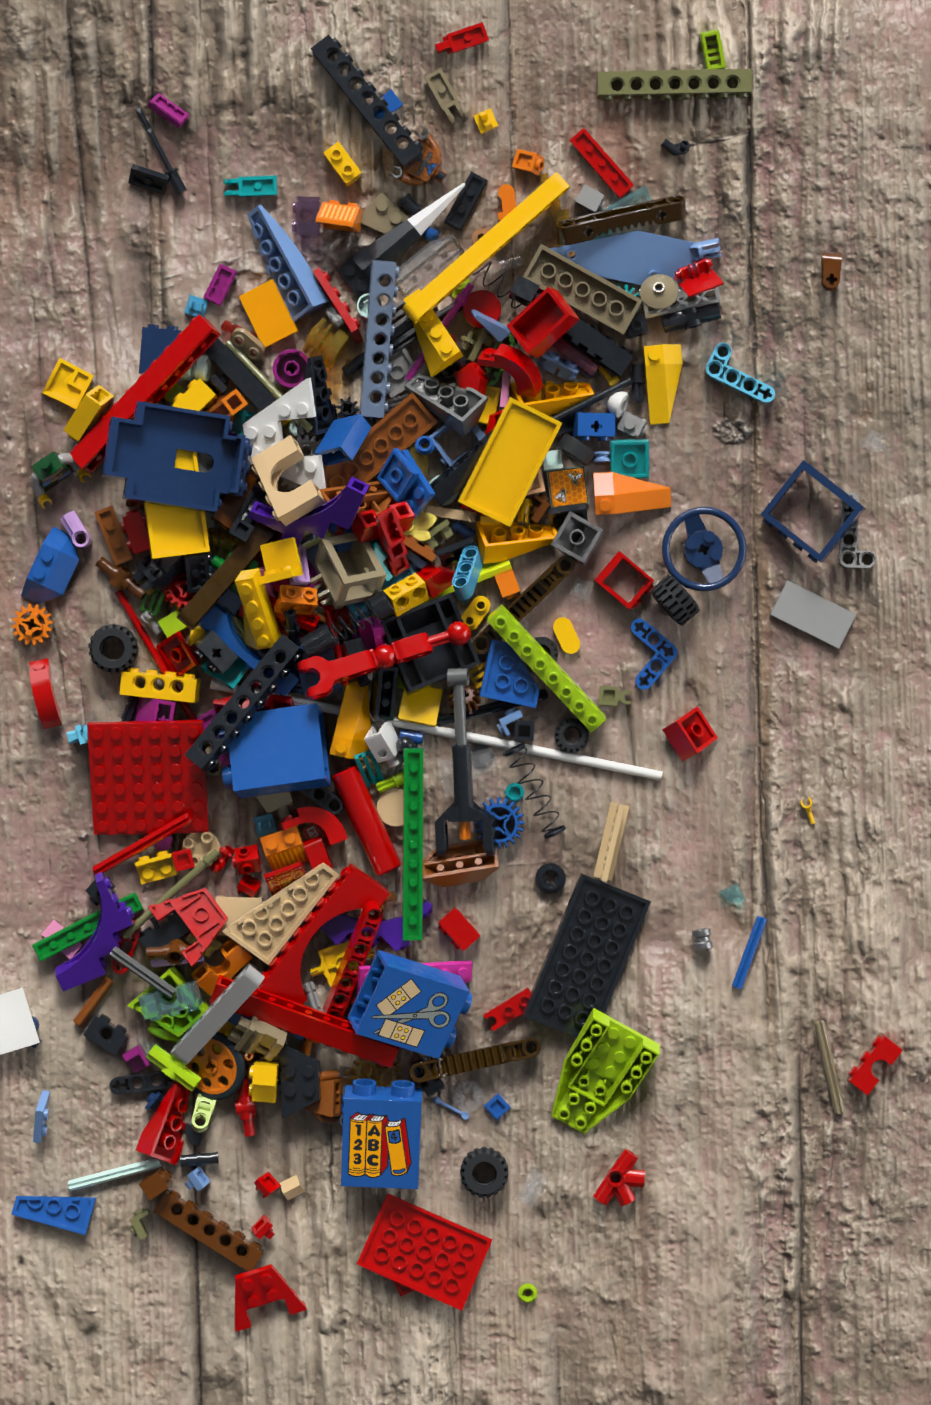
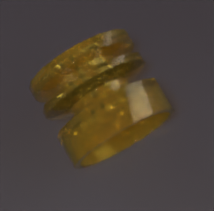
M322 318L308 334L302 352L307 354L313 348L310 357L321 353L325 367L331 369L347 346L351 335L342 329L332 334L334 324L331 323L324 329L328 320Z

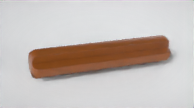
M109 977L103 978L74 1018L73 1022L76 1025L82 1027L114 984L112 979Z

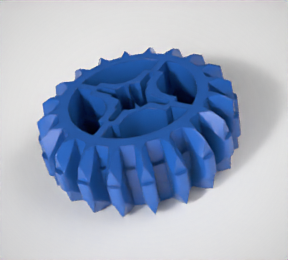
M497 797V803H493V799L490 798L489 802L491 805L488 806L486 802H483V806L491 815H494L499 820L504 819L502 824H504L503 828L505 831L499 826L495 827V830H499L505 835V838L496 839V843H498L497 848L501 849V843H504L505 848H508L507 841L510 840L512 844H515L513 837L515 836L520 839V835L516 832L524 831L523 828L519 827V824L523 825L525 821L518 820V818L524 815L523 813L516 814L520 807L518 806L513 809L512 807L515 804L513 801L510 805H507V798L504 799L503 803H500V797ZM503 807L509 810V812L503 816H498L492 808ZM514 816L515 826L510 834L505 824ZM479 820V822H473V825H479V828L474 829V832L481 831L482 834L477 837L480 840L483 838L482 820Z

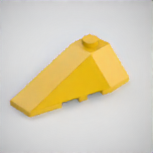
M681 344L643 346L650 425L669 423L683 364Z

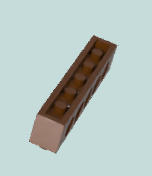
M173 1189L171 1191L166 1190L153 1212L246 1271L254 1269L263 1255L262 1245L256 1241L250 1242L245 1239L246 1235L238 1230L234 1232L226 1222L222 1220L218 1222L213 1218L214 1215L207 1210H199L197 1208L198 1205L193 1201H185L180 1198L181 1194ZM180 1205L183 1211L175 1213L172 1207ZM196 1215L199 1222L196 1224L191 1223L189 1216ZM212 1225L215 1228V1232L208 1234L205 1231V1226ZM224 1235L229 1236L231 1243L224 1244L221 1241V1237ZM245 1246L248 1252L240 1254L237 1251V1247Z

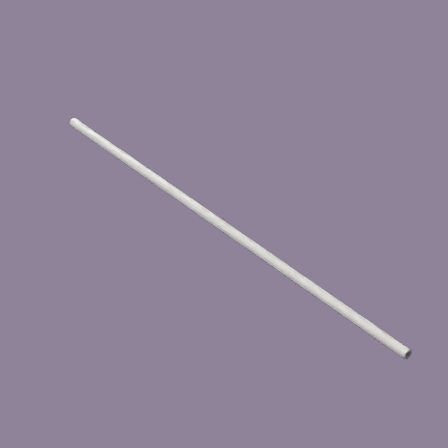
M212 680L210 689L234 694L241 685H236L232 691L221 682ZM256 688L254 690L255 693H259L261 691L260 689ZM292 696L295 706L317 703L325 713L335 715L340 713L341 706ZM370 714L371 722H374V723L379 722V721H374L373 717H372L371 714ZM394 717L393 721H391L394 727L455 739V729L439 727L437 725L435 728L400 721L398 717ZM467 732V741L507 750L521 744L520 742ZM525 744V748H527L526 754L659 781L662 778L663 771ZM522 749L519 752L525 753L526 750Z

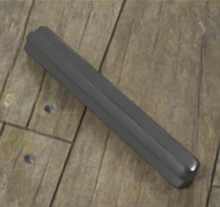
M114 947L111 950L110 957L168 998L173 997L176 992L173 986L119 948Z

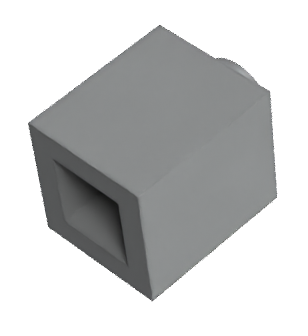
M584 184L575 201V205L590 213H596L597 210L601 212L606 203L603 200L605 195Z

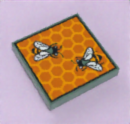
M585 466L546 471L551 508L582 503L589 504Z

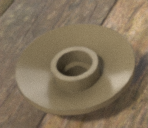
M663 274L648 277L640 288V297L643 303L656 310L666 309L673 305L679 293L677 283L671 277Z

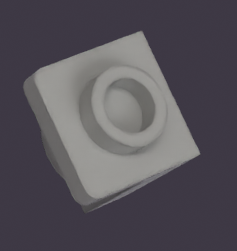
M625 411L616 429L637 439L639 435L643 436L647 425H645L646 420Z

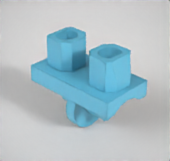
M85 724L75 726L76 730L66 733L69 744L80 742V745L88 743L87 725Z

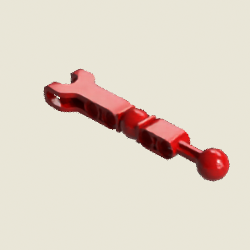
M454 622L450 624L446 632L428 637L427 633H420L392 642L391 646L382 644L375 650H365L332 661H327L319 656H313L300 661L297 664V668L303 674L313 672L319 676L320 681L318 684L310 687L306 693L309 700H315L328 696L335 684L377 671L379 667L390 668L395 662L399 664L429 655L433 652V647L449 642L454 645H463L470 639L471 630L464 622Z

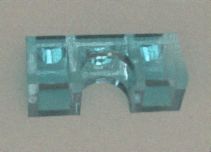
M197 980L175 987L177 995L175 1002L164 1000L161 992L158 990L142 994L138 997L144 1020L151 1019V1021H156L162 1018L161 1015L169 1014L170 1017L180 1014V1010L187 1009L190 1012L199 1009L198 1006L203 1003Z

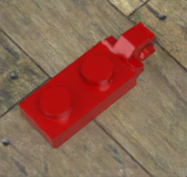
M481 22L446 34L445 37H442L443 42L435 44L434 47L437 54L445 51L448 54H454L489 42L484 24Z

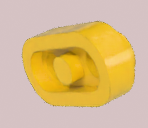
M477 596L462 614L461 618L465 624H467L466 619L468 617L473 618V623L468 625L470 630L476 629L490 610V601L484 596ZM479 602H483L485 604V607L483 609H479L477 607V604Z

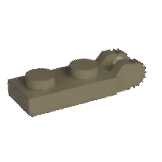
M441 68L424 77L441 110L445 112L451 124L455 123V119L449 111V108L453 106L456 107L457 113L461 118L466 117L459 104V99Z

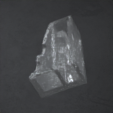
M493 747L471 752L472 781L497 766ZM452 757L436 761L445 798L454 794Z

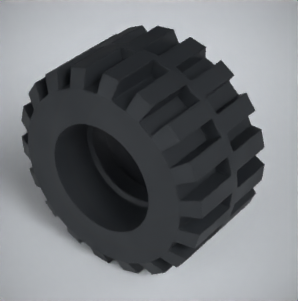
M667 575L651 589L652 596L659 605L681 626L686 624L700 611L696 601L673 576Z
M109 624L102 626L91 636V641L88 644L89 656H91L92 662L97 665L96 667L106 672L126 670L131 664L133 665L135 658L138 656L137 650L139 647L136 637H134L130 630L120 625ZM117 637L124 643V653L119 659L111 660L104 655L103 644L106 639Z
M486 1147L475 1148L474 1151H470L464 1157L460 1168L462 1184L472 1195H478L480 1198H483V1196L489 1198L493 1194L497 1195L500 1190H503L508 1180V1165L504 1156L502 1157L499 1151H495L491 1147L490 1149ZM480 1162L491 1163L496 1170L495 1177L485 1183L477 1181L473 1176V1169L476 1164Z

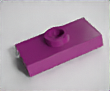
M160 93L151 99L147 105L177 128L182 126L190 116Z
M220 263L203 298L221 307L238 272Z

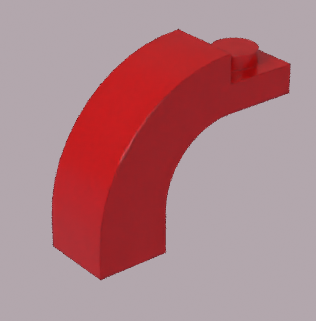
M501 344L497 350L485 348L477 359L479 366L497 367L507 371L516 382L518 395L536 397L543 387L541 374L535 363L525 353L515 347Z
M48 658L29 662L31 688L43 729L61 726V710L53 689L50 662Z
M318 807L294 809L296 817L292 814L282 818L283 822L278 823L280 830H286L302 823L313 824L322 832L327 846L348 839L341 822L332 813Z

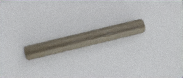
M819 1020L814 1025L835 1114H841L845 1112L826 1025L823 1020Z

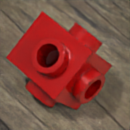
M257 844L234 848L235 856L232 857L233 867L238 869L239 875L262 871Z

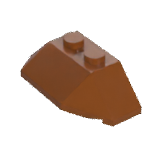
M380 481L368 482L369 488L357 513L373 509L378 515L388 508L392 496ZM346 486L320 489L325 502H328L336 497Z
M477 841L448 845L446 857H437L435 849L423 860V881L441 887L483 881L499 869L497 852L495 857H487L483 844Z

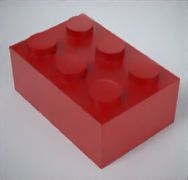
M547 287L507 327L527 354L539 358L580 319L559 291Z

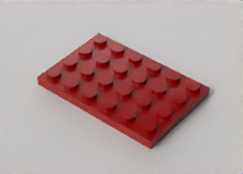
M387 1193L356 1264L462 1311L493 1239Z

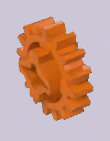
M28 604V609L21 606L22 612L15 611L17 618H12L16 624L12 625L11 628H16L17 630L13 634L20 635L19 641L26 639L25 644L29 645L30 641H32L33 645H37V640L43 643V637H50L47 632L53 631L49 625L53 624L54 621L48 619L51 614H45L46 608L39 610L40 605L36 604L35 608H33L32 604ZM32 612L28 618H22L26 613ZM40 615L43 617L45 624L41 623L39 619ZM34 619V623L40 627H33L31 630V626L25 622H32ZM20 625L24 626L25 634L21 631ZM43 631L39 636L33 637L35 632Z

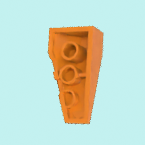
M615 472L593 473L594 510L596 515L671 507L670 487L642 481L634 477H627Z

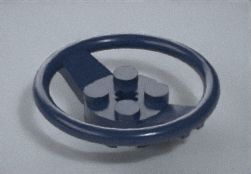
M696 507L681 513L670 523L662 541V557L670 575L682 586L695 591H713L729 584L741 571L746 558V540L739 524L724 511L712 507ZM699 515H712L724 520L736 534L739 545L738 558L731 572L723 577L719 561L723 552L722 542L712 531H707ZM683 521L688 538L684 546L685 558L689 564L700 569L708 584L695 583L684 578L675 569L671 561L670 541L674 531ZM703 544L704 547H708L706 555L698 552L699 545Z

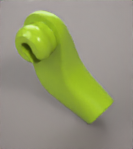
M151 1021L150 1027L147 1028L148 1032L152 1035L169 1041L178 1042L184 1036L182 1034L178 1037L166 1029L159 1028L160 1025L155 1021Z

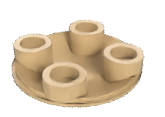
M211 832L189 833L183 840L182 850L191 849L194 865L196 866L203 860V856L209 855L214 849L219 852L220 845L217 838Z

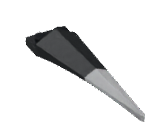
M465 183L369 244L336 269L338 274L359 298L369 293L372 260L397 263L465 187ZM385 275L380 277L379 283L383 280Z

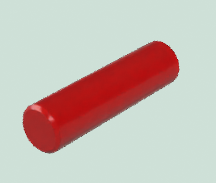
M353 766L333 775L332 781L375 875L381 876L400 867L402 863L358 767Z

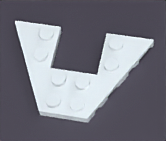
M311 378L305 379L243 424L244 435L250 439V444H253L251 458L283 440L281 420L316 417ZM322 455L304 456V459L287 468L281 474V477L300 485L312 480L319 489L326 488Z

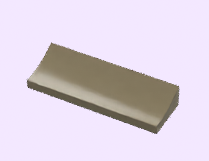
M540 244L523 276L539 285V288L542 290L551 287L559 291L569 305L622 334L627 330L643 301Z

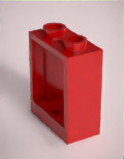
M620 551L616 553L594 580L628 610L631 608L636 609L642 601L639 598L643 593L648 594L654 587L652 584L654 580ZM621 560L647 581L629 603L603 582Z

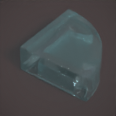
M737 883L720 891L722 896L729 901H746Z

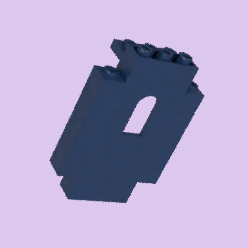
M137 401L133 420L118 417L110 418L102 477L125 480L122 498L124 500L216 513L217 509H221L222 498H219V495L241 498L243 494H246L247 482H245V476L250 471V463H247L248 455L251 456L253 444H250V439L246 438V435H228L232 430L230 416ZM177 449L208 454L213 459L212 469L208 472H198L174 468Z

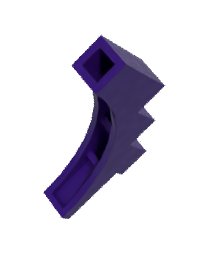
M351 477L346 487L336 497L287 526L275 519L272 513L274 511L273 507L257 501L253 504L248 517L275 531L283 533L280 538L281 540L294 537L298 547L306 531L323 539L331 522L349 530L369 488V484Z
M103 872L95 875L96 884L101 896V912L93 935L80 952L68 961L55 967V976L63 992L105 975L107 962L104 956L110 954L114 947L119 948L121 938L118 931L133 925L132 917H135L132 907H127L125 901L120 902L117 894L112 893L110 889L112 888L109 877L105 878Z
M426 900L422 905V917L424 919L432 912L430 908L433 905L429 900ZM339 914L327 921L320 929L336 945L339 943L344 944L351 937L349 933L353 934L358 919ZM402 916L382 920L371 947L373 948L380 941L378 937L381 935L396 952L399 949L403 951L410 942L402 939ZM366 927L362 931H368L370 928Z

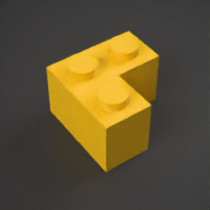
M199 378L198 380L194 379L188 384V390L184 394L179 393L173 399L175 403L172 406L206 411L218 397Z
M256 1060L254 1065H251L249 1079H252V1084L249 1086V1096H252V1101L276 1102L279 1062Z

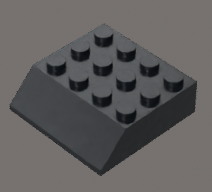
M450 593L414 607L398 617L394 615L380 621V624L384 628L386 644L391 646L392 642L416 634L427 633L429 637L446 632L450 624L459 621L463 622ZM471 639L463 645H454L449 642L433 647V652L429 655L397 664L399 667L398 673L407 695L447 680L448 669L468 668L470 671L479 667L481 663Z

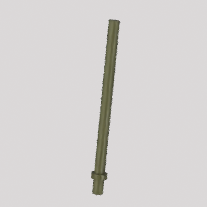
M231 340L225 343V346L276 400L283 396L257 367L231 343ZM306 418L295 419L298 426L301 425L307 432L312 430L313 426Z
M214 849L209 855L203 856V860L163 895L155 905L172 899L208 865L211 866L213 864L212 861L220 853ZM149 909L122 933L125 939H128L153 916Z

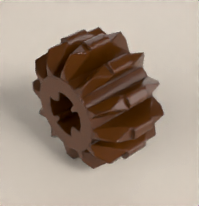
M473 685L469 687L464 686L466 712L472 715V709L478 710V704H481L479 691L475 690ZM451 689V695H448L451 709H454L453 689Z

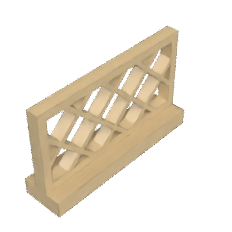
M610 802L593 877L600 878L601 881L607 882V880L612 881L629 811V806Z

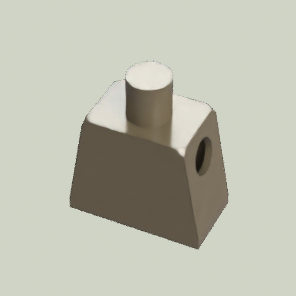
M291 792L256 796L267 813L276 810L280 820L291 815L286 806L293 802Z

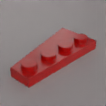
M320 268L313 271L315 278L327 298L331 300L334 308L341 315L347 330L351 331L356 345L363 342L358 329L361 327L356 317L351 318L349 315L351 310L346 302L342 303L339 297H341V294L336 286L331 287L329 275L326 271L322 272Z

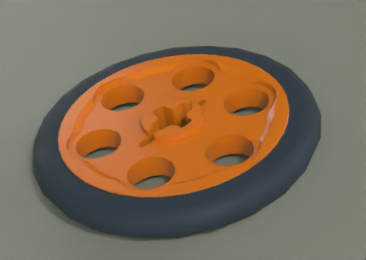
M216 1032L203 1047L204 1055L197 1053L186 1065V1067L202 1078L193 1091L210 1100H224L233 1096L241 1088L246 1071L241 1050H235L236 1043L228 1040V1036L220 1032ZM214 1044L220 1045L221 1053H217L214 1050ZM226 1059H230L233 1062V1068L226 1066ZM193 1062L199 1065V1072L192 1068ZM221 1076H225L227 1078L228 1085L222 1084L220 1080ZM205 1077L210 1079V1087L204 1084Z

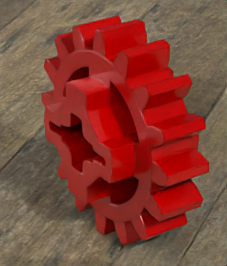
M182 571L181 575L177 574L171 584L164 587L165 590L163 591V594L166 595L165 601L171 602L170 607L175 605L176 611L184 608L197 593H188L186 589L185 594L182 595L184 588H186L184 571Z

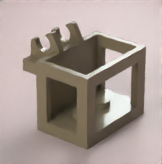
M354 532L321 539L314 560L319 575L311 578L310 582L312 585L320 582L314 586L317 591L326 589L317 594L319 600L328 597L321 601L322 605L333 604L335 610L342 609L345 605L368 601L370 597L372 598L375 594L380 593L386 573L370 542L360 543ZM353 541L350 551L336 553L333 547L336 544Z

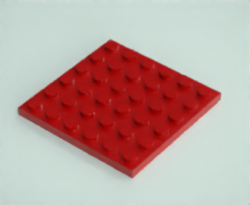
M204 720L88 722L87 732L94 835L150 834L185 813L190 815L192 822L175 833L209 832L206 772L185 756V753L204 731Z

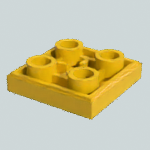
M427 687L407 695L404 689L398 720L435 728L443 690Z

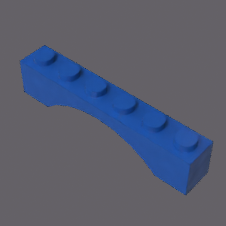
M217 602L200 621L201 627L204 630H213L238 657L245 661L244 664L253 670L262 659L242 641L233 624L231 613ZM294 667L290 669V674L279 682L278 688L275 691L279 695H288L301 680L299 672ZM274 670L267 673V678H271L274 675Z

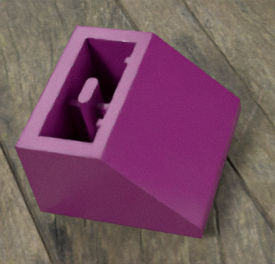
M139 697L135 721H175L178 702Z

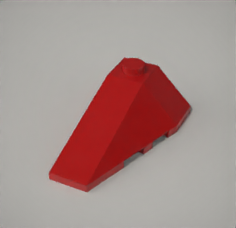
M177 1082L173 1083L142 1131L135 1151L177 1165L184 1143L181 1139L182 1130L185 1129L186 1125L184 1123V1113L188 1109L189 1089Z

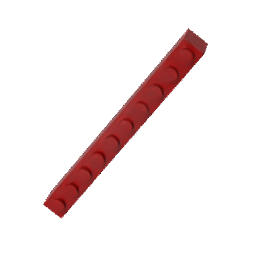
M200 314L193 318L190 324L178 334L171 345L165 348L158 359L152 362L145 373L139 376L133 386L126 390L120 400L113 404L108 413L100 418L95 427L87 432L82 441L75 445L70 454L81 469L92 474L104 461L111 417L133 420L137 401L157 404L221 334L209 320Z
M219 975L209 1003L213 1004L234 980ZM258 988L235 1012V1014H242L250 1018L255 1016L258 1018V1021H264L291 1034L303 1036L308 1040L323 1043L327 1047H334L344 1053L359 1056L363 1060L376 1062L383 1067L392 1068L399 1049L398 1046L356 1034L350 1021Z

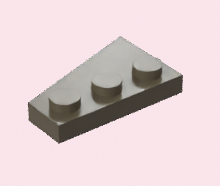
M381 192L363 212L361 224L386 234L408 220L409 217Z

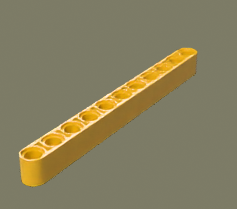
M557 172L553 174L408 301L402 308L403 312L414 324L418 323L566 193L570 188L567 182Z

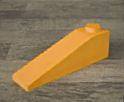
M546 381V384L543 383V387L536 397L518 395L516 382H510L513 399L548 416L566 410L595 395L589 383L565 382L564 384H553V381Z
M477 521L475 524L478 549L483 564L503 562L547 546L554 540L557 530L555 526L550 527V525L535 523L525 526L518 525L519 522L515 521L512 522L510 527L501 522L481 524L480 521Z
M357 681L349 682V685H346L329 753L355 759L354 755L370 750L364 738L371 727L368 685L359 687Z

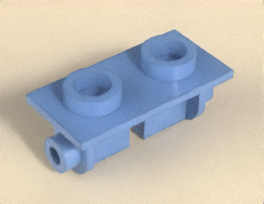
M546 351L539 364L542 366V369L553 374L557 368L560 369L558 376L569 382L570 380L574 382L576 374H578L581 368L577 366L576 362L572 360L566 361L553 351Z

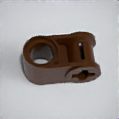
M822 253L821 283L822 287L827 291L835 290L840 283L842 254ZM829 277H832V280L835 281L833 285H830L829 281H827Z

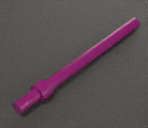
M470 282L467 283L461 294L456 296L454 299L455 303L443 319L442 324L446 329L460 307L464 306L467 302L466 298L474 288V285ZM423 351L405 376L406 380L410 381L425 362Z

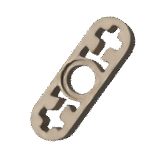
M426 505L423 509V512L431 513L436 517L475 522L476 513L429 505Z

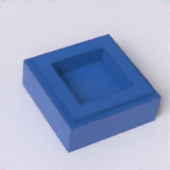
M499 1093L484 1105L496 1120L511 1108Z

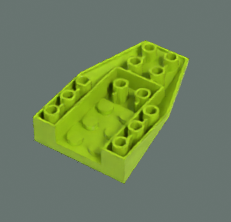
M593 1008L564 1059L551 1116L585 1134L632 1097L659 1056L660 1044Z

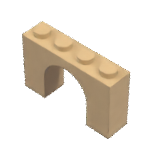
M291 435L251 458L254 464L252 469L256 476H259L261 479L259 485L267 493L265 498L268 504L274 508V511H272L273 516L285 526L326 503L319 487L312 480L290 492L278 491L277 485L281 474L287 468L305 458L298 442Z

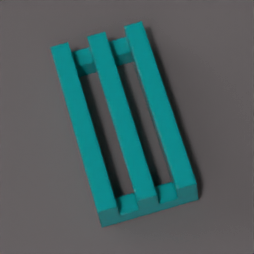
M371 750L354 755L367 788L370 787L371 783L375 785L377 781L384 780ZM368 755H370L373 761L375 769L378 773L377 776H374L372 768L367 759ZM360 758H363L371 777L369 779L366 776Z

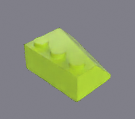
M173 965L160 976L161 979L176 989L172 998H168L150 985L127 1006L137 1010L146 1018L152 1019L164 1029L180 1037L196 1023L210 1006Z

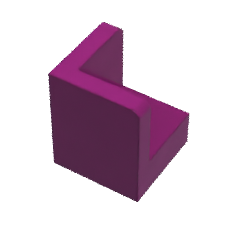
M141 1043L122 1055L124 1060L129 1062L134 1072H138L152 1064L146 1058L147 1054Z

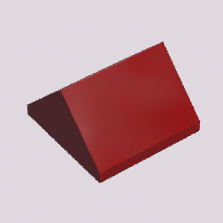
M182 631L174 633L156 646L170 672H176V676H182L200 665Z

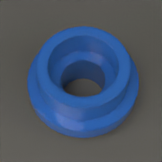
M421 436L415 443V448L421 455L432 453L435 447L433 439L429 436ZM424 443L429 445L426 449H423L421 446Z

